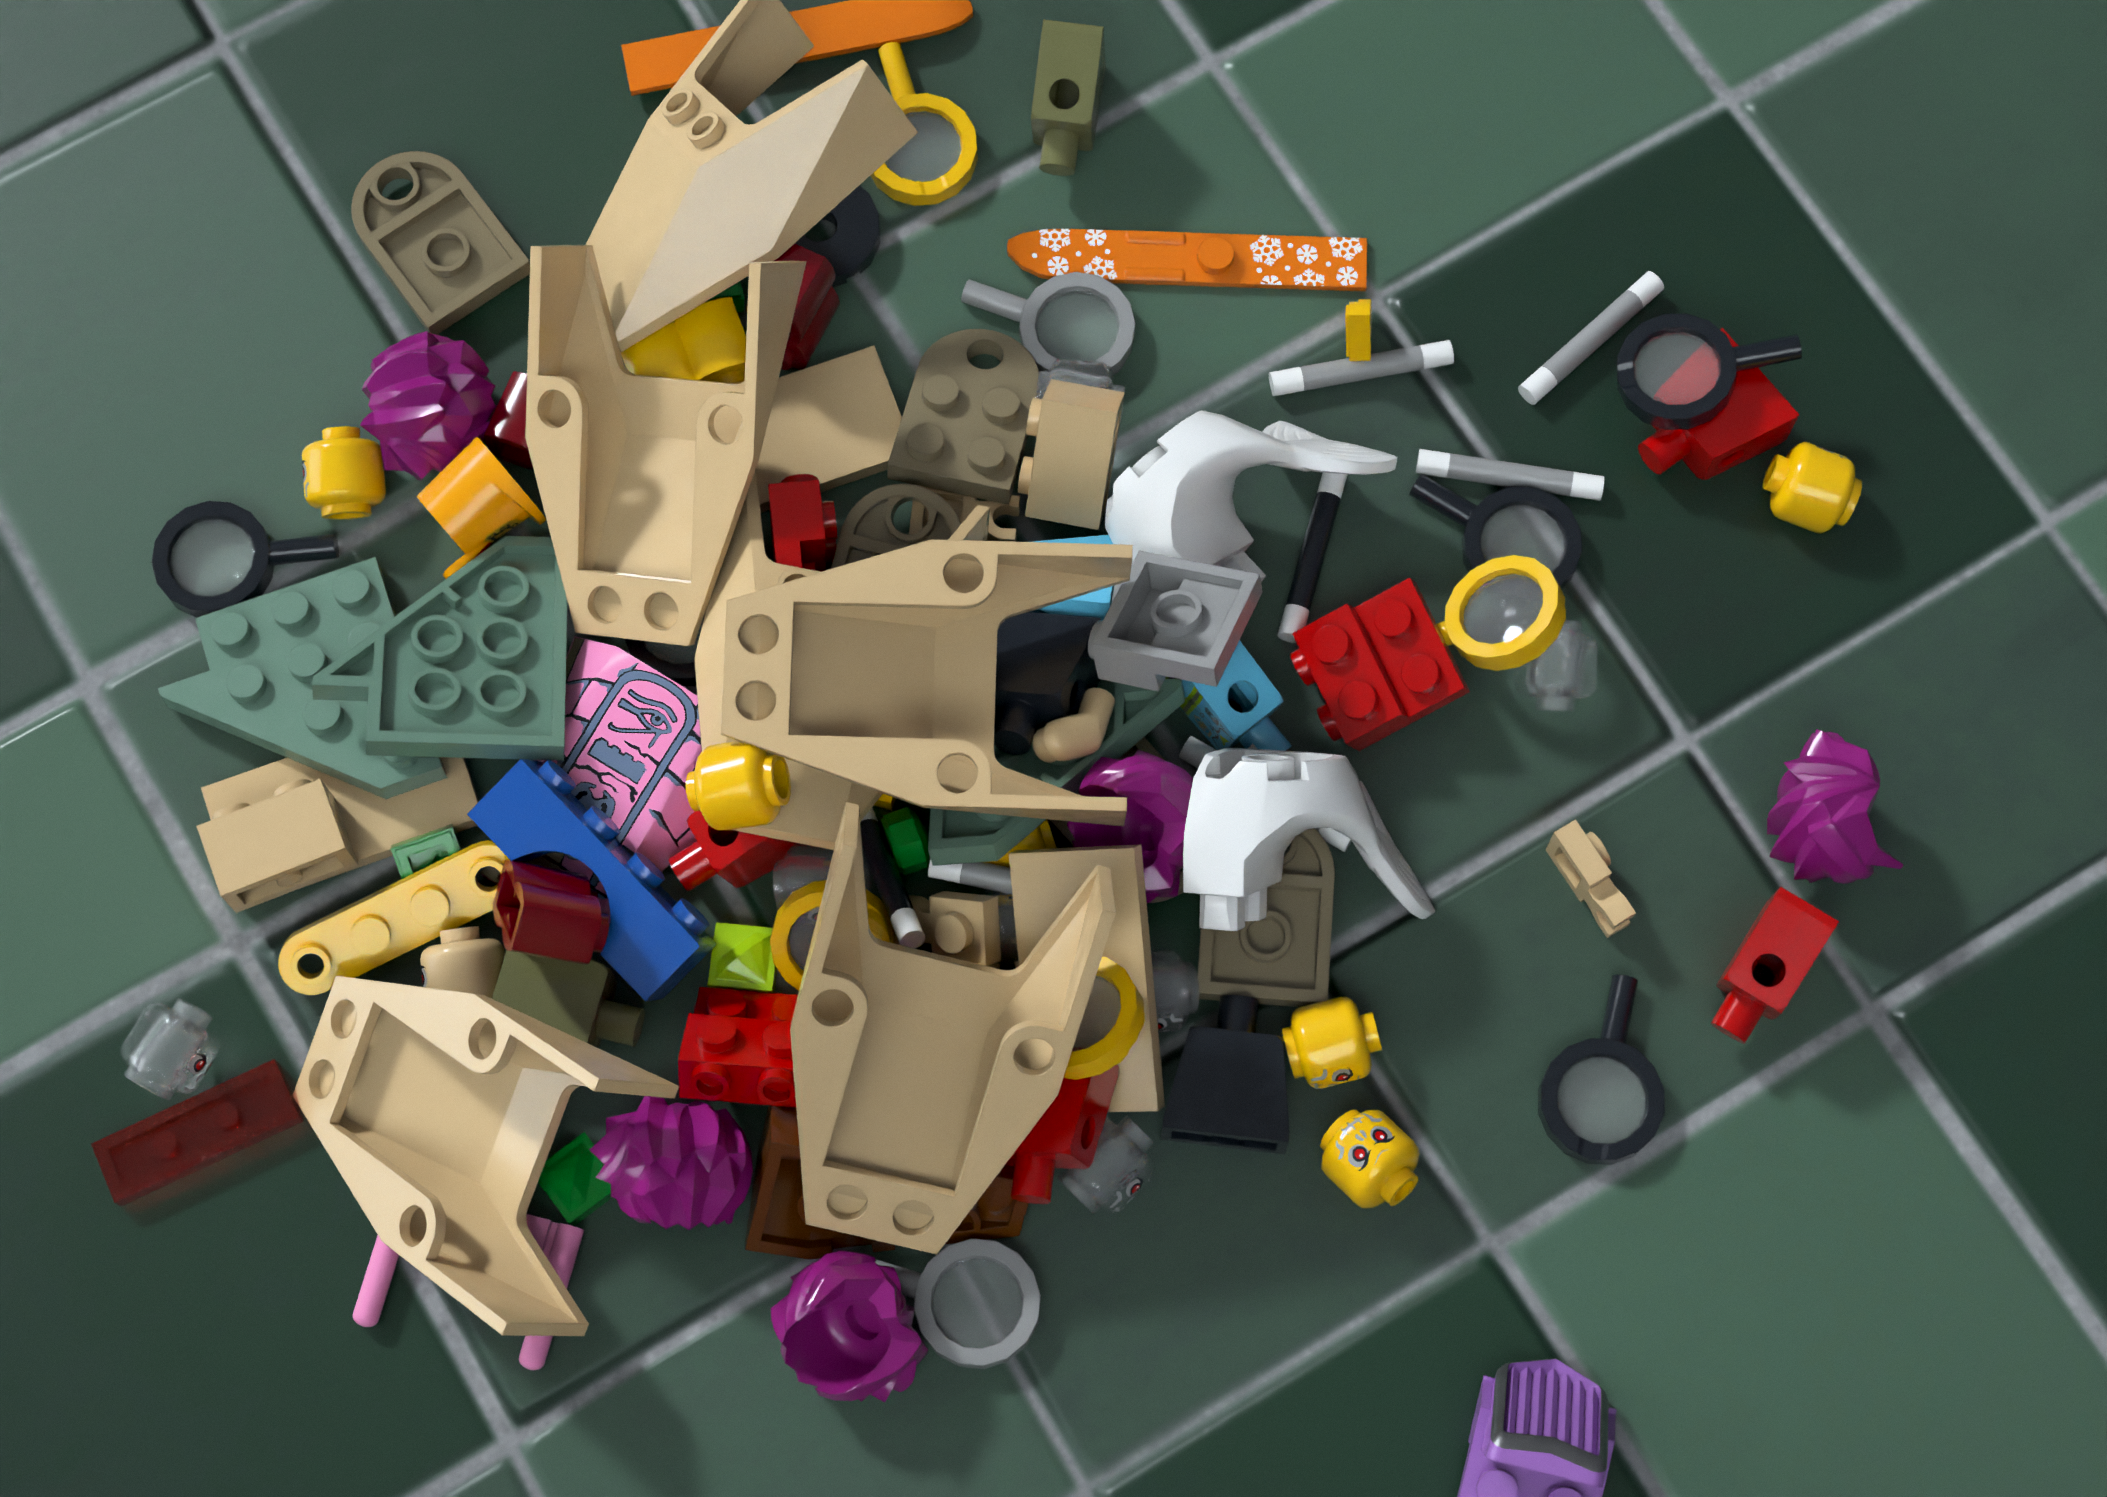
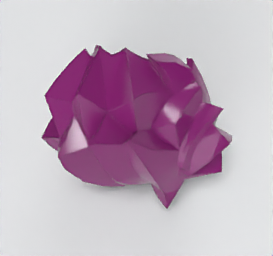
M425 331L402 339L372 359L370 367L373 373L364 382L362 388L364 394L370 399L368 406L372 412L362 420L360 426L380 440L384 470L405 471L421 481L431 469L441 472L476 437L483 442L485 438L484 433L489 425V422L486 423V421L496 408L491 397L496 386L487 377L489 369L482 358L464 340L454 341Z
M1816 729V732L1812 733L1800 753V758L1784 762L1789 770L1780 780L1777 791V804L1770 810L1767 818V834L1779 835L1769 857L1795 864L1794 880L1807 879L1809 883L1826 878L1842 884L1853 883L1858 879H1868L1874 873L1875 865L1901 869L1904 865L1877 844L1869 819L1872 806L1880 788L1879 772L1869 751L1844 741L1837 733L1823 732Z
M1137 750L1134 756L1123 760L1101 757L1085 775L1078 794L1087 797L1127 798L1124 826L1068 821L1067 826L1075 841L1072 840V847L1141 844L1147 904L1156 897L1178 896L1180 872L1183 868L1184 830L1193 778L1185 769L1141 750Z
M644 1096L637 1111L606 1118V1135L589 1149L604 1164L595 1178L611 1184V1197L617 1200L620 1209L639 1223L651 1224L650 1220L666 1230L677 1224L688 1230H691L699 1223H703L708 1228L713 1224L718 1225L724 1220L727 1224H731L736 1209L746 1198L752 1179V1151L742 1128L726 1108L715 1111L712 1106L699 1100H694L689 1104L676 1102L668 1105L662 1097Z
M841 1250L824 1255L816 1262L811 1263L790 1277L793 1281L790 1292L771 1308V1320L774 1331L782 1343L780 1351L784 1363L794 1369L798 1382L816 1386L817 1388L814 1389L819 1396L834 1401H853L858 1399L862 1402L869 1395H872L884 1403L892 1390L902 1392L912 1384L916 1366L927 1355L928 1348L918 1333L912 1328L915 1308L906 1304L905 1296L901 1294V1283L894 1267L877 1265L876 1258L870 1254Z

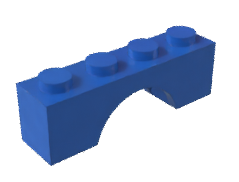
M520 759L467 815L511 861H532L549 853L560 852L586 864L602 883L610 907L609 932L600 955L645 1002L663 999L716 945L705 932L710 926L709 922L690 902L683 898L676 902L660 886L665 877L654 863L639 852L632 856L615 839L620 834V830L603 811L595 806H591L588 810L571 793L576 787L575 782L560 766L551 760H547L543 764L539 760Z

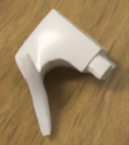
M1201 410L1165 433L1157 440L1159 446L1145 454L1132 468L1130 466L1127 467L1113 484V495L1107 499L1105 529L1113 544L1133 545L1132 563L1138 552L1144 551L1260 574L1262 582L1266 575L1245 553L1254 539L1237 516L1232 499L1236 477L1242 471L1250 467L1270 464L1304 472L1368 475L1395 470L1398 457L1355 444L1329 440L1285 421L1279 420L1267 426L1261 432L1224 415Z
M1223 748L1205 754L1193 778L1184 830L1183 892L1200 894L1199 928L1238 931L1245 927V921H1260L1266 918L1267 887L1280 882L1282 879L1285 850L1295 836L1312 828H1332L1350 838L1369 869L1376 874L1393 896L1411 914L1420 919H1426L1435 913V909L1413 870L1394 844L1362 781H1359L1357 773L1346 756L1314 752Z

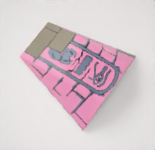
M574 636L566 656L564 761H551L560 766L575 782L576 787L571 793L587 810L591 806H595L617 825L620 834L615 839L632 856L636 852L643 854L662 872L670 865L668 861L670 857L697 841L686 821L695 812L690 807L687 799L686 777L690 771H695L697 758L702 752L697 695L619 647ZM539 760V761H541V762L544 764L547 760ZM560 852L549 853L532 861H520L585 874L590 883V890H595L598 893L601 912L608 914L610 923V907L606 891L599 878L586 864ZM491 866L482 868L481 874L484 878L494 884L499 883L501 874L496 868Z

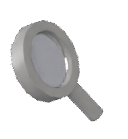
M1073 272L1054 276L1035 288L1028 299L970 279L966 282L963 289L962 303L1020 323L1021 344L1034 358L1039 375L1048 380L1054 379L1087 386L1101 384L1121 370L1132 352L1135 337V320L1131 304L1116 285L1098 275Z
M968 1239L949 1245L927 1263L922 1273L876 1259L877 1265L895 1268L901 1283V1294L915 1299L914 1311L923 1338L938 1356L959 1367L986 1369L1008 1362L1028 1345L1039 1323L1041 1295L1034 1272L1018 1252L997 1241Z

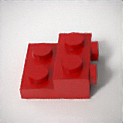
M796 474L782 479L780 483L768 484L774 562L814 571H826V563L833 562L837 547L834 501H821L820 482L814 475Z
M1410 577L1356 607L1347 603L1292 633L1299 646V649L1290 653L1292 663L1300 678L1308 687L1314 683L1317 684L1326 704L1317 708V713L1324 729L1334 742L1343 738L1346 745L1358 751L1470 692L1417 583Z
M699 987L694 1013H688L678 1056L679 1098L796 1108L790 1027L798 995Z

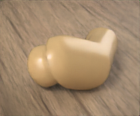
M1090 688L1084 693L1078 714L1052 720L1045 727L1037 730L1032 741L1033 750L1037 757L1044 762L1052 763L1055 761L1078 759L1095 753L1101 747L1113 711L1115 699L1112 694L1101 688Z

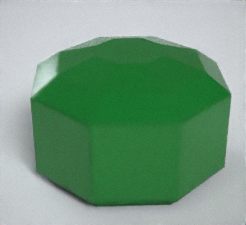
M908 807L883 815L884 819H881L882 826L899 873H903L905 876L927 868L931 859L928 852L929 837L918 815Z

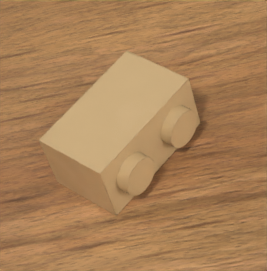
M1051 379L1043 398H1032L1026 435L1036 436L1034 457L1024 456L1018 481V493L1028 495L1025 517L1099 530L1106 511L1125 392Z
M307 779L288 782L277 788L273 797L252 805L236 803L226 806L213 814V820L196 826L220 896L236 913L359 866L335 798L321 779L312 782Z

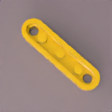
M492 840L474 843L293 932L284 942L278 959V968L283 981L292 990L304 995L325 993L331 990L336 976L356 978L439 937L440 931L456 929L492 911L498 884L492 887H485L477 881L476 874L481 868L486 866L496 868L501 874L505 860L510 859ZM305 954H316L323 960L324 967L317 973H308L301 968L299 959Z

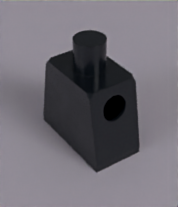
M1026 612L1010 617L1000 625L997 634L994 745L999 750L1010 755L1026 754L1031 747L1033 736L1037 730L1045 727L1052 720L1078 714L1085 691L1090 688H1097L1102 680L1098 679L1095 661L1088 654L1089 636L1094 624L1099 620L1101 621L1100 618Z
M1223 995L1219 1001L1217 1028L1190 1027L1164 1113L1161 1140L1285 1155L1289 1143L1290 1130L1283 1038L1277 1035L1256 1033L1259 1006L1257 999L1242 995Z

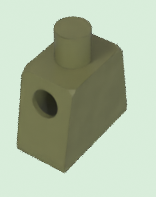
M1043 19L1031 110L1033 143L1042 146L1039 169L1045 173L1058 176L1075 174L1078 150H1093L1106 67L1103 26Z
M506 950L492 999L597 1048L600 1046L601 1039L635 1047L642 1031L645 1016L643 1008L613 1001L617 980L610 968L592 959L590 964L584 965Z

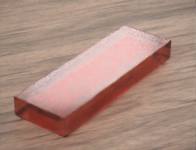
M275 1059L268 1061L91 1143L114 1203L119 1206L128 1204L303 1122L304 1120L292 1096L293 1094L280 1064Z

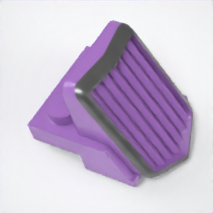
M1558 1359L1505 1363L1497 1370L1495 1378L1483 1375L1468 1438V1453L1457 1497H1602L1615 1444L1617 1411L1615 1408L1609 1407L1606 1392L1598 1384Z

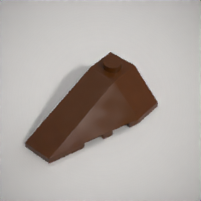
M769 1105L757 1154L745 1250L809 1260L820 1259L826 1254L833 1253V1249L872 1245L873 1252L895 1250V1245L805 1223L797 1110L795 1107ZM1004 1165L945 1244L959 1243L968 1239L988 1240L1020 1235L1029 1203L1011 1198L1013 1167Z

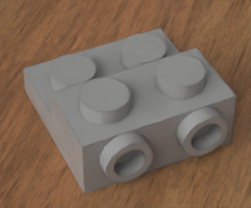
M1139 551L1131 565L1130 581L1114 586L1112 604L1103 621L1099 620L1094 624L1089 636L1088 654L1095 661L1098 679L1154 691L1160 690L1166 676L1217 687L1263 592L1260 574Z

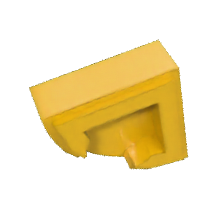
M1359 299L1358 302H1349V305H1346V357H1349V361H1371L1372 301L1371 299Z

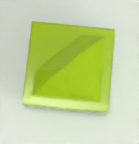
M716 922L713 940L716 945L712 948L708 987L774 993L777 968L773 963L770 946L772 928Z

